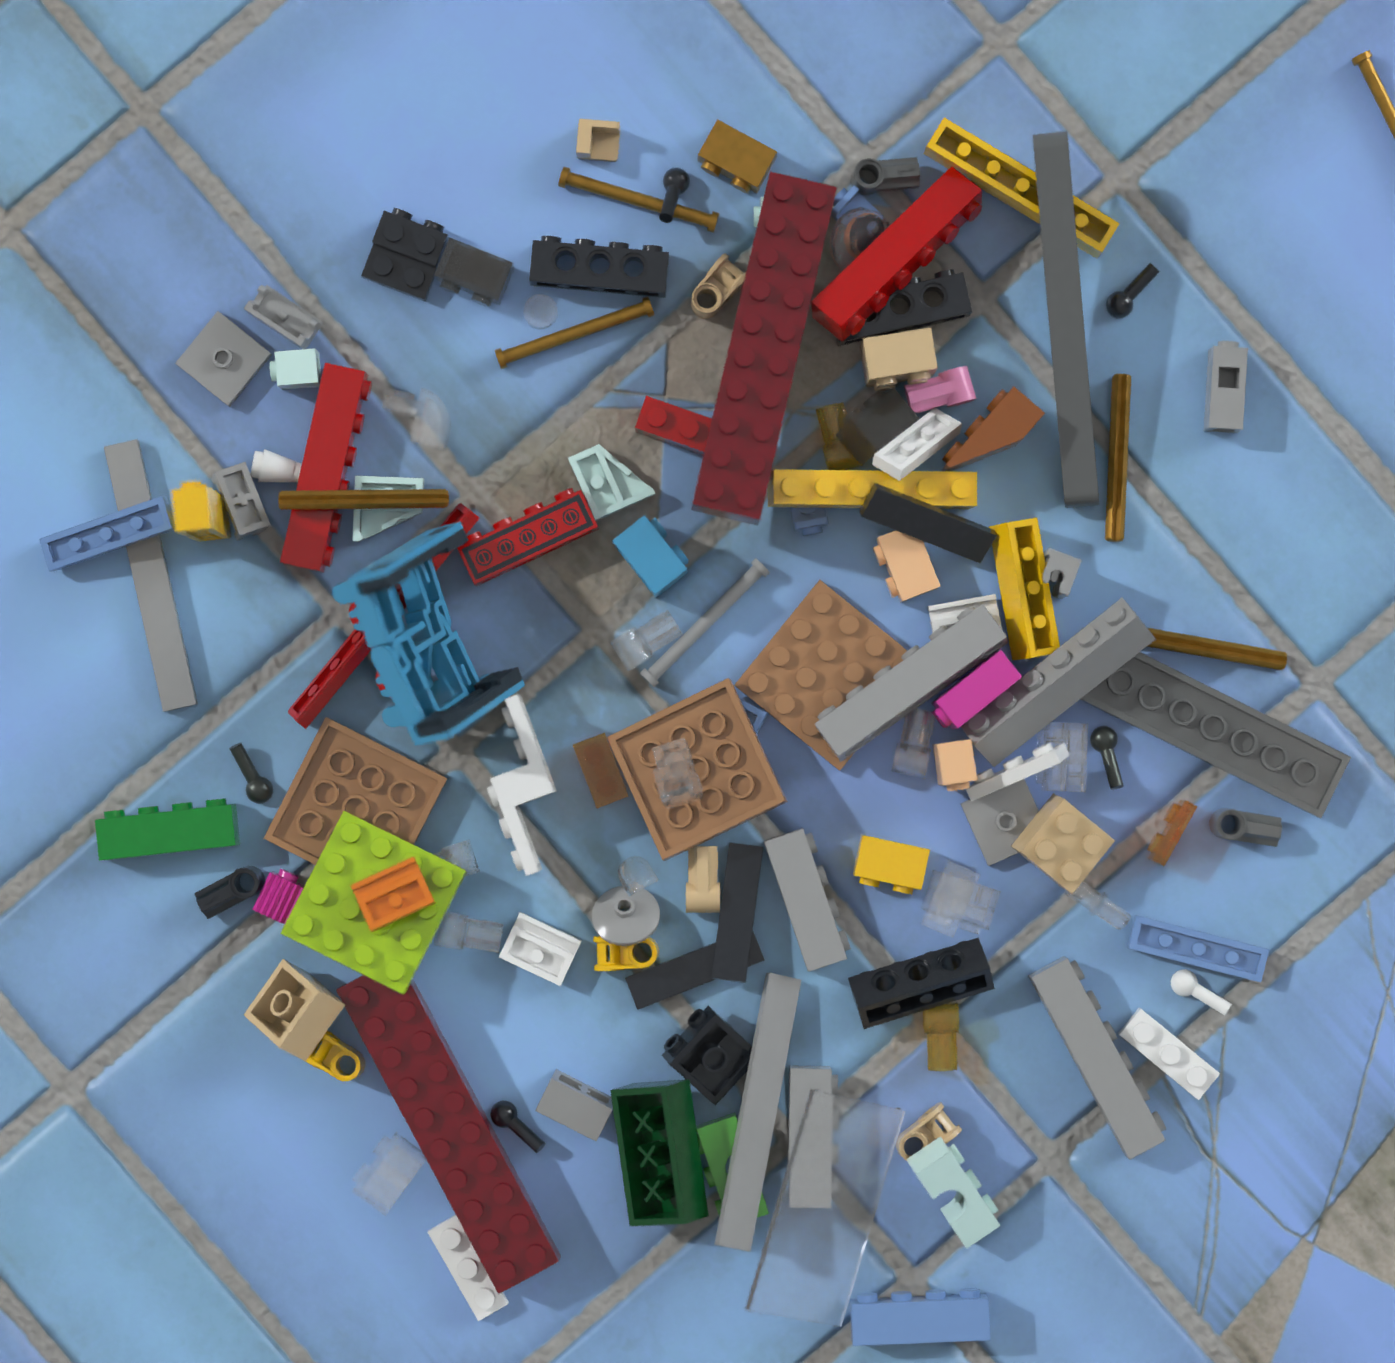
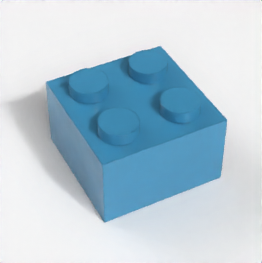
M644 515L613 539L612 542L654 597L657 598L688 573L685 565L689 562L676 544L670 548L664 540L667 537V532L654 517L649 521Z

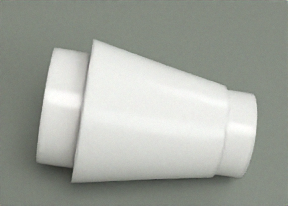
M266 449L263 452L255 451L250 475L252 478H257L258 482L298 483L302 463L295 462Z

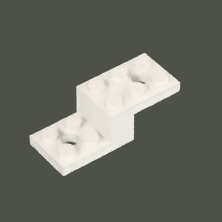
M517 694L506 698L507 706L501 709L508 727H515L519 739L514 740V744L520 760L527 759L529 764L490 778L492 786L487 787V791L493 806L500 805L504 818L499 819V823L505 838L512 837L516 850L512 851L511 855L517 871L524 869L525 875L528 876L542 870L519 805L551 794L557 790L522 696Z

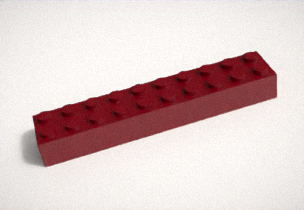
M771 171L769 173L691 507L693 511L757 526L759 524L837 190L835 186Z
M364 975L336 989L497 1293L500 1294L558 1263L561 1254L415 981H411L405 995Z

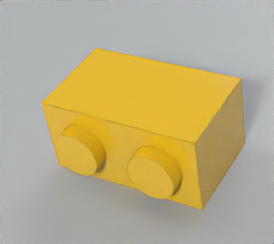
M861 835L853 875L860 877V884L879 887L880 881L893 884V891L912 895L913 889L922 890L930 850Z

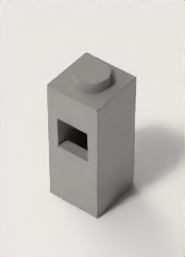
M1219 341L1218 346H1213L1208 350L1204 431L1238 433L1243 430L1248 348L1238 347L1239 342Z

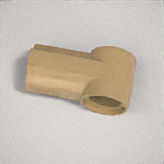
M696 846L688 850L686 913H720V882H717V846Z

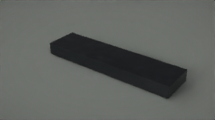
M877 483L872 487L859 511L861 517L978 563L982 562L997 536L995 530Z
M729 842L712 979L746 983L764 849L761 846Z
M754 931L752 933L748 967L764 961ZM716 942L625 977L637 1010L716 980L711 978Z

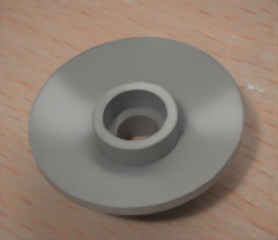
M626 885L608 890L599 897L592 910V922L597 934L605 941L619 946L635 945L646 940L654 933L660 921V909L657 900L647 890L637 886ZM623 908H630L628 911L625 912L620 911Z

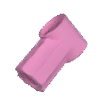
M968 366L941 372L937 377L928 379L925 383L904 386L911 414L925 412L945 405L953 407L976 400Z

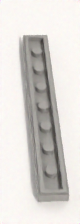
M135 439L105 446L104 451L118 511L151 500L152 497L139 440ZM158 535L126 546L162 710L167 712L197 705L198 702L161 537Z
M766 973L714 1245L751 1252L801 986L800 979L775 973Z

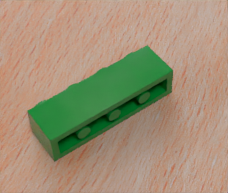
M226 798L206 800V807L193 809L192 802L172 804V811L159 812L158 806L138 808V815L125 816L124 810L104 812V819L95 820L99 861L240 845L236 804L227 805Z

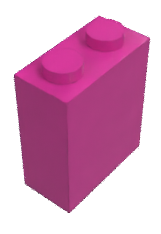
M999 650L934 700L931 704L935 707V710L931 713L943 728L950 726L952 730L958 729L1022 678V676L1005 654Z

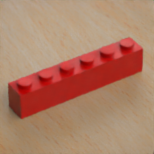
M951 166L811 301L812 318L841 342L850 334H857L864 326L866 319L874 311L879 312L885 307L889 296L895 290L903 289L920 266H927L933 260L936 251L944 243L949 244L955 239L960 227L967 221L972 222L982 210V189Z
M330 363L324 364L296 491L349 490L350 481L345 480L347 468H353L357 448L352 446L355 433L361 434L365 418L364 414H360L363 401L369 400L372 388V381H368V374L365 371ZM338 509L291 510L280 563L324 573L325 566L331 567L335 547L330 546L332 534H338L342 521V514L337 513Z

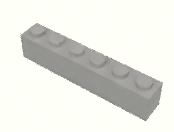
M1121 598L961 727L968 738L972 740L973 745L995 767L1156 640V638L1127 602Z
M983 604L976 609L974 606L965 609L957 616L959 621L949 628L946 626L940 627L929 636L931 641L921 648L918 645L912 647L901 656L903 661L893 668L890 665L884 667L873 676L874 682L865 688L862 685L854 688L845 696L846 702L837 708L832 705L817 716L819 721L815 723L816 729L840 762L1008 644L1006 634Z
M1063 956L1028 975L1124 1155L1131 1160L1166 1141L1162 1134V1131L1166 1130L1165 1124L1158 1112L1151 1113L1145 1103L1150 1097L1141 1081L1135 1083L1129 1071L1134 1068L1125 1051L1118 1053L1113 1043L1117 1036L1108 1020L1102 1023L1096 1011L1101 1009V1006L1092 990L1087 993L1084 990L1080 980L1085 977L1075 960L1069 962L1068 958Z

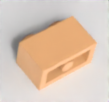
M897 530L877 537L876 542L878 545L873 547L878 564L880 566L886 565L890 577L886 578L885 581L892 598L898 596L901 603L940 587L922 540Z
M972 740L932 745L938 785H946L947 791L970 788L969 782L977 780Z

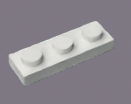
M934 408L876 452L872 465L900 481L958 436L962 423Z
M1051 742L1034 749L1032 751L1034 756L1023 761L1020 755L1003 763L1004 769L994 773L991 768L977 774L975 783L966 789L971 802L1061 763L1070 756L1065 744L1062 743L1053 747Z
M1141 1008L1137 1009L1118 1033V1035L1198 1100L1220 1075L1218 1071Z
M456 1215L428 1230L430 1238L478 1321L508 1305L509 1301L503 1292L497 1293Z

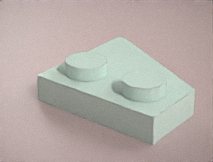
M599 444L568 457L595 521L655 495L652 487L643 482Z
M355 476V490L424 489L423 478ZM423 508L354 509L353 542H360L423 513Z

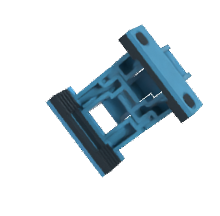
M461 522L423 532L350 576L349 580L337 584L332 589L333 597L338 603H352L349 607V616L354 629L364 632L368 647L373 649L371 651V659L377 669L376 684L381 695L392 698L395 705L389 706L382 712L384 723L389 727L407 726L415 745L450 739L525 686L518 667L478 677L457 631L451 630V618L431 557L449 553L468 541ZM397 584H401L402 592L408 609L407 614H405V610L395 588ZM402 615H404V617H405L406 625L404 624V621H403V619H402ZM432 668L438 678L435 681L431 678Z

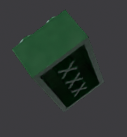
M690 1079L633 1083L611 1089L629 1226L681 1225L709 1216Z

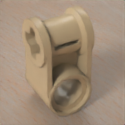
M726 253L714 263L692 293L691 308L694 314L700 318H713L730 298H733L743 287L746 272L743 273L731 263ZM701 294H710L715 298L716 304L711 308H703L698 304L697 298Z
M942 1102L928 1109L915 1123L897 1137L896 1150L905 1160L912 1156L904 1151V1144L909 1138H919L922 1149L940 1136L945 1144H947L962 1131V1128L959 1125L955 1126L943 1111L944 1105ZM935 1119L938 1120V1122L944 1128V1131H942V1129L938 1126V1124L935 1122Z

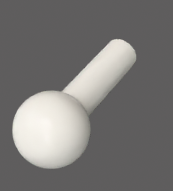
M1181 969L1173 974L1171 988L1177 995L1183 997L1192 995L1224 1016L1227 1014L1232 1004L1198 984V979L1192 971Z

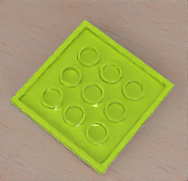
M343 811L280 934L405 995L467 871ZM414 856L435 904L371 932L350 885Z

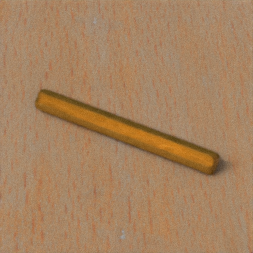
M1122 373L1113 375L1111 389L1105 539L1109 542L1123 541L1125 531L1131 376Z
M446 489L280 491L278 494V506L282 510L446 508L449 505V492Z
M1148 628L1156 640L1147 647L1277 670L1285 669L1287 664V653L1283 651Z

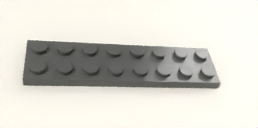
M1141 652L1080 699L1317 818H1322L1351 759L1350 756Z

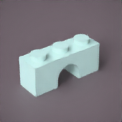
M940 1136L906 1159L932 1199L945 1191H956L953 1200L940 1210L966 1249L1001 1226L993 1215L999 1210L988 1194L980 1196L977 1189L982 1185L971 1169L964 1172L960 1164L965 1162L954 1144L947 1147Z

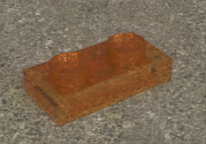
M605 733L573 744L596 808L629 797Z
M1180 800L1178 804L1174 802L1171 804L1164 817V821L1168 822L1162 834L1157 832L1148 845L1147 850L1151 852L1148 857L1149 860L1160 866H1165L1198 806L1187 800Z

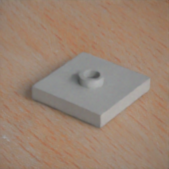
M217 311L175 364L230 407L272 354Z
M1025 779L972 802L969 799L960 803L987 866L1018 853L1011 845L1039 812Z

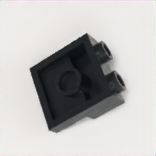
M393 208L392 213L383 211L372 240V249L361 276L364 279L426 302L450 238L448 234L443 233L444 226L436 222L425 220L424 225L411 221L412 214L398 208Z
M708 1005L704 1010L697 1009L690 1015L687 1021L689 1026L681 1035L674 1034L666 1041L664 1045V1050L666 1051L662 1056L672 1068L685 1079H690V1084L716 1105L748 1071L752 1045Z

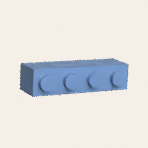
M977 1288L960 1289V1294L946 1295L945 1290L925 1291V1296H912L910 1291H896L891 1293V1297L878 1298L877 1293L866 1292L857 1294V1299H850L851 1341L853 1346L991 1340L989 1298L986 1293H980V1289Z

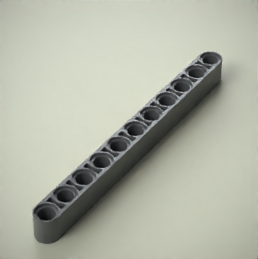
M1067 131L1033 134L1065 508L1099 505L1068 134Z

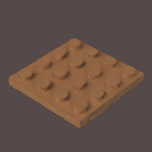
M819 580L734 686L840 771L852 755L842 762L839 761L816 729L815 723L819 721L817 716L832 705L837 708L846 702L845 696L854 688L860 685L865 688L874 682L873 676L884 667L890 665L893 668L903 661L901 656L908 650L824 582Z
M730 678L607 737L663 861H667L788 802Z
M325 717L263 839L316 865L343 811H346L415 845L448 778Z

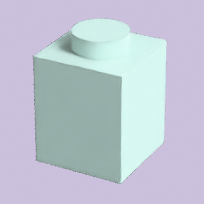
M315 348L274 352L275 361H270V376L272 382L277 381V386L281 390L320 386V356Z

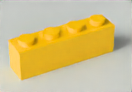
M202 481L180 483L181 489L171 490L175 531L197 542L231 538L229 513L221 494L217 490H212V487H207V484H202Z
M1036 517L989 526V528L995 530L997 535L992 543L1012 661L1050 655L1060 647L1049 582L1047 584L1043 582V572L1046 564L1038 519Z

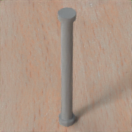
M755 558L751 562L753 566L648 670L644 668L640 672L653 687L659 683L657 679L762 575L766 577L770 573L759 560Z

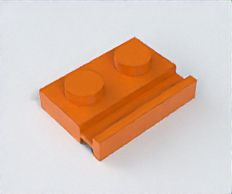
M414 856L350 885L371 932L435 904Z

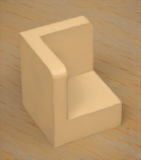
M579 119L576 147L577 159L616 162L619 153L620 122Z

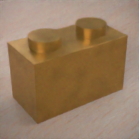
M717 119L698 153V162L702 163L700 168L710 175L719 177L722 174L731 179L730 184L744 193H748L750 190L758 193L776 160L777 151Z

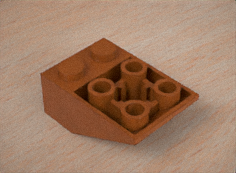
M1013 386L1008 393L1002 389L986 407L991 412L986 419L979 415L966 430L964 435L968 437L967 441L963 445L957 441L942 458L946 465L941 471H953L1015 447L1045 412L1016 387Z

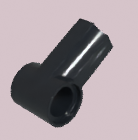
M255 866L237 869L228 876L194 893L196 902L201 912L204 913L207 919H210L240 902L259 894L264 886L265 877L263 872ZM243 873H248L254 880V887L251 891L244 890L240 885V877Z

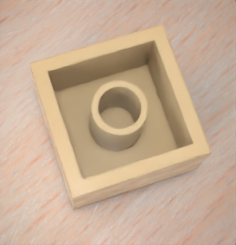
M931 328L863 338L860 345L866 387L874 386L875 391L894 389V385L897 382L908 381L909 385L928 382V379H931L938 369Z
M1053 793L1011 847L1057 885L1073 894L1115 840L1067 800Z
M282 959L246 1010L244 1016L280 1049L306 1061L345 1004L310 973Z

